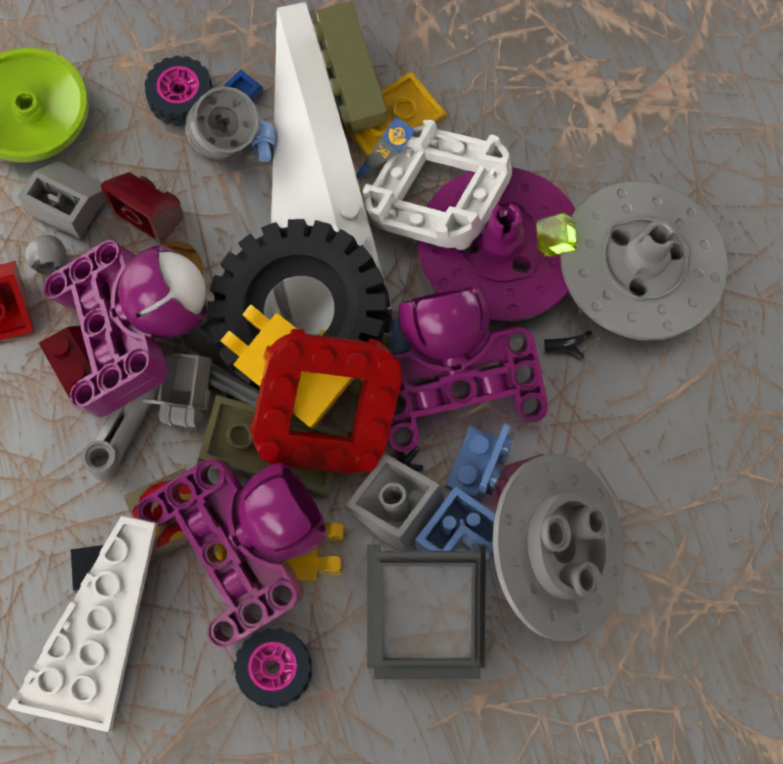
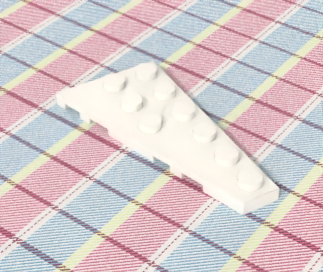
M128 516L120 517L99 552L98 559L90 572L86 574L80 584L82 586L73 601H70L42 648L41 655L33 668L29 670L23 680L22 687L16 697L12 699L7 709L109 732L112 730L158 523Z

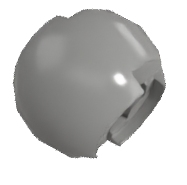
M37 236L26 248V260L34 271L40 274H50L57 271L66 261V249L62 241L55 236Z

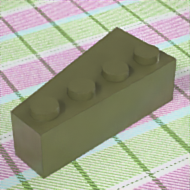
M352 1L316 10L317 22L313 23L316 39L318 42L320 41L323 48L321 53L326 69H330L333 77L330 78L334 96H339L342 104L339 106V112L343 124H349L351 133L387 124V109Z

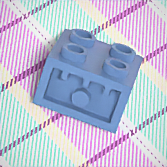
M504 423L499 437L469 426L445 488L452 491L457 486L481 503L485 494L492 496L502 469L497 467V464L504 466L513 441V437L508 436L511 426Z

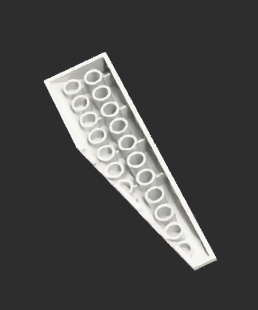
M302 2L277 8L274 99L276 143L275 148H273L271 224L277 222L280 228L288 227V219H304L309 226H313L315 220L331 224L336 232L342 229L352 235L359 246L363 245L383 277L348 144L307 4ZM293 276L284 279L295 328L304 329L306 334L320 336V331L329 328L334 316V301L331 292L321 281L313 277ZM391 306V307H388V314L390 315L391 319H392V306Z

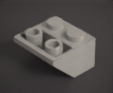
M60 161L34 171L17 196L26 213L78 239L82 237L106 200L100 186L103 182Z

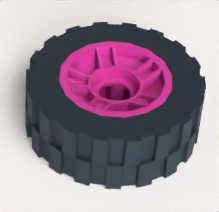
M179 55L172 58H164L160 63L157 62L154 68L149 70L147 80L145 79L144 83L147 101L155 117L163 120L165 124H173L179 127L180 125L186 126V117L192 106L202 95L213 89L211 77L206 67H203L198 60H193L188 56L180 57Z
M265 628L264 631L253 633L252 637L245 639L241 649H238L236 654L237 660L234 662L235 679L241 691L248 699L262 707H285L292 701L296 702L300 695L307 690L309 680L312 677V660L305 644L294 633L286 632L282 628ZM277 661L280 665L279 672L276 674L268 673L267 664L270 665Z

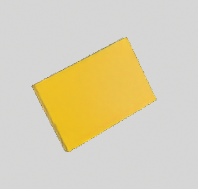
M410 71L380 90L387 109V124L351 133L349 124H343L342 119L341 123L343 130L364 156L368 158L396 116L411 128L424 125L423 120H434L437 126L447 119V113L413 72Z

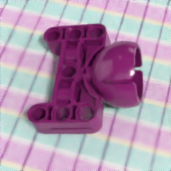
M480 285L466 287L464 291L457 288L437 292L399 303V326L403 337L411 346V349L392 353L400 364L402 381L398 395H401L404 399L402 408L394 411L388 436L389 443L396 450L408 452L417 446L419 432L416 417L511 396L515 413L529 422L540 421L546 416L548 402L533 334L529 330L518 326L487 331L490 322V304L486 293ZM521 333L524 338L523 346L518 350H513L510 346V339L514 334ZM493 362H499V364L487 366L479 369L476 368V366L489 364ZM523 365H528L530 377L524 382H519L517 379L518 369ZM435 376V379H430L417 383L411 382L414 380ZM458 380H465L467 383L466 393L460 397L454 396L452 393L453 384ZM534 397L537 401L536 409L530 414H525L523 410L524 402L528 398ZM401 427H407L411 431L410 438L404 443H398L394 440L395 432Z
M223 459L205 460L139 502L137 507L138 519L158 523V526L170 523L175 519L177 520L228 606L229 610L214 618L208 626L207 634L209 640L217 647L226 648L296 606L302 600L304 589L286 559L300 558L312 553L322 545L328 536V529L323 524L324 518L312 495L301 479L296 475H292V469L283 462L274 463L261 469L243 488L227 461ZM212 465L216 466L220 471V479L216 484L212 483L208 478V470ZM183 484H187L191 489V498L188 502L184 501L179 494L180 487ZM154 502H158L163 509V514L159 520L151 512ZM217 543L223 544L227 550V557L224 561L219 560L215 556L214 548ZM280 585L290 588L292 592L291 602H284L279 598L278 588ZM251 603H256L262 608L263 617L261 620H256L250 615L249 607ZM222 621L232 625L234 630L232 638L224 636L221 632Z

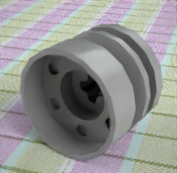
M222 86L210 89L192 106L186 117L185 130L188 141L196 152L206 158L222 160L234 156L252 142L258 131L259 116L255 104L248 95L237 88ZM216 122H223L225 128L215 130L213 125Z

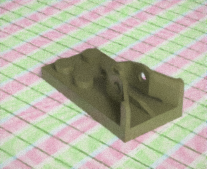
M216 395L196 465L205 460L223 459L231 465L233 471L249 476H254L261 469L272 465L260 458L250 433V420L253 421L256 408L243 402ZM291 418L289 430L344 436L345 434L343 431L319 424L311 429L300 419ZM290 467L293 472L292 475L298 476L310 493L323 497L329 495L335 472Z

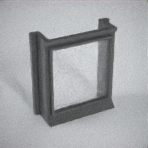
M367 544V668H374V679H480V668H485V544H471V551H381V544Z

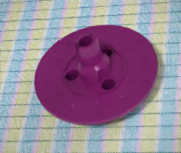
M512 167V176L497 205L492 209L483 230L468 247L474 249L476 253L466 254L455 247H440L417 240L418 258L423 274L436 293L457 288L464 291L466 287L480 285L486 293L490 304V322H517L536 317L557 305L569 293L561 270L560 247L564 230L576 209L567 196L550 181L530 171ZM466 172L449 181L432 197L426 207L446 212L449 206L456 207L475 172ZM518 266L524 267L527 272L520 274L514 271L513 268Z

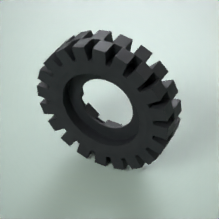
M288 219V227L280 228L277 222L261 227L263 236L255 239L250 233L238 242L242 250L237 255L229 251L220 263L225 272L222 277L214 275L209 290L215 297L214 301H207V318L213 323V327L208 328L213 344L219 348L220 353L218 354L225 364L240 379L259 390L260 386L233 365L239 356L220 340L230 331L249 346L260 333V330L242 314L251 304L264 315V305L268 294L279 282L289 277H313L321 281L331 292L334 301V316L329 328L322 336L369 342V338L385 345L382 337L384 333L389 332L391 317L388 314V307L391 306L388 290L383 282L384 279L363 245L359 246L355 238L342 229L339 232L334 231L329 223L315 220L314 225L309 226L304 219Z

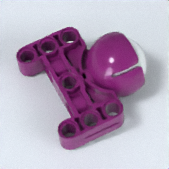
M107 240L53 272L44 284V293L48 298L68 309H76L92 373L79 380L73 386L70 393V401L75 407L96 417H104L163 383L168 374V365L165 361L161 344L155 341V337L173 338L189 333L201 323L207 313L205 301L206 287L200 270L188 258L177 254L171 248L163 245L150 247L135 255L115 241Z

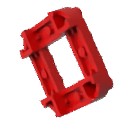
M304 329L290 330L291 333L280 337L271 346L268 345L263 355L265 366L253 421L250 420V433L260 458L271 464L283 462L293 468L341 473L369 472L375 469L378 460L386 448L402 381L400 364L391 351L382 342L369 338V342L319 336L306 334ZM302 371L364 379L353 430L348 432L347 436L289 430Z

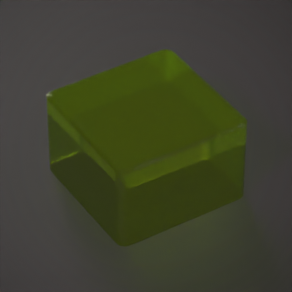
M566 213L557 214L536 222L538 250L548 257L577 249L575 220Z

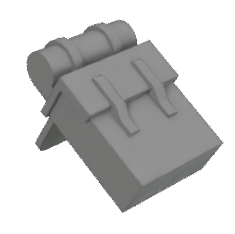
M164 352V358L168 365V374L164 382L160 384L158 401L142 399V402L160 405L159 419L161 423L168 424L169 426H184L189 429L200 428L205 421L204 414L200 410L208 411L211 391L207 390L212 358Z

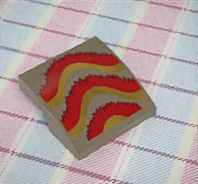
M186 468L124 495L132 517L138 519L137 507L141 500L187 471ZM183 484L180 487L179 494L186 502L191 498V489L187 484ZM154 502L151 512L158 520L163 514V509L158 502ZM176 519L165 525L157 526L150 557L151 560L189 542Z

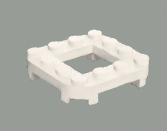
M423 120L424 125L413 128L415 132L403 150L386 162L374 184H365L362 193L365 208L372 225L381 230L440 247H455L456 249L463 250L468 248L472 241L481 233L490 217L492 209L497 205L512 176L510 156L508 150L501 144V139L495 135L490 134L487 141L439 130L434 120ZM426 160L475 172L456 207L449 206L446 212L402 201Z

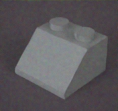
M384 454L375 469L371 471L346 504V508L380 539L400 551H410L415 545L416 538L445 500L438 483Z

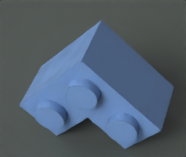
M455 486L416 538L415 549L417 551H455L461 541L470 548L471 544H485L486 559L489 561L494 555L493 527L495 513Z

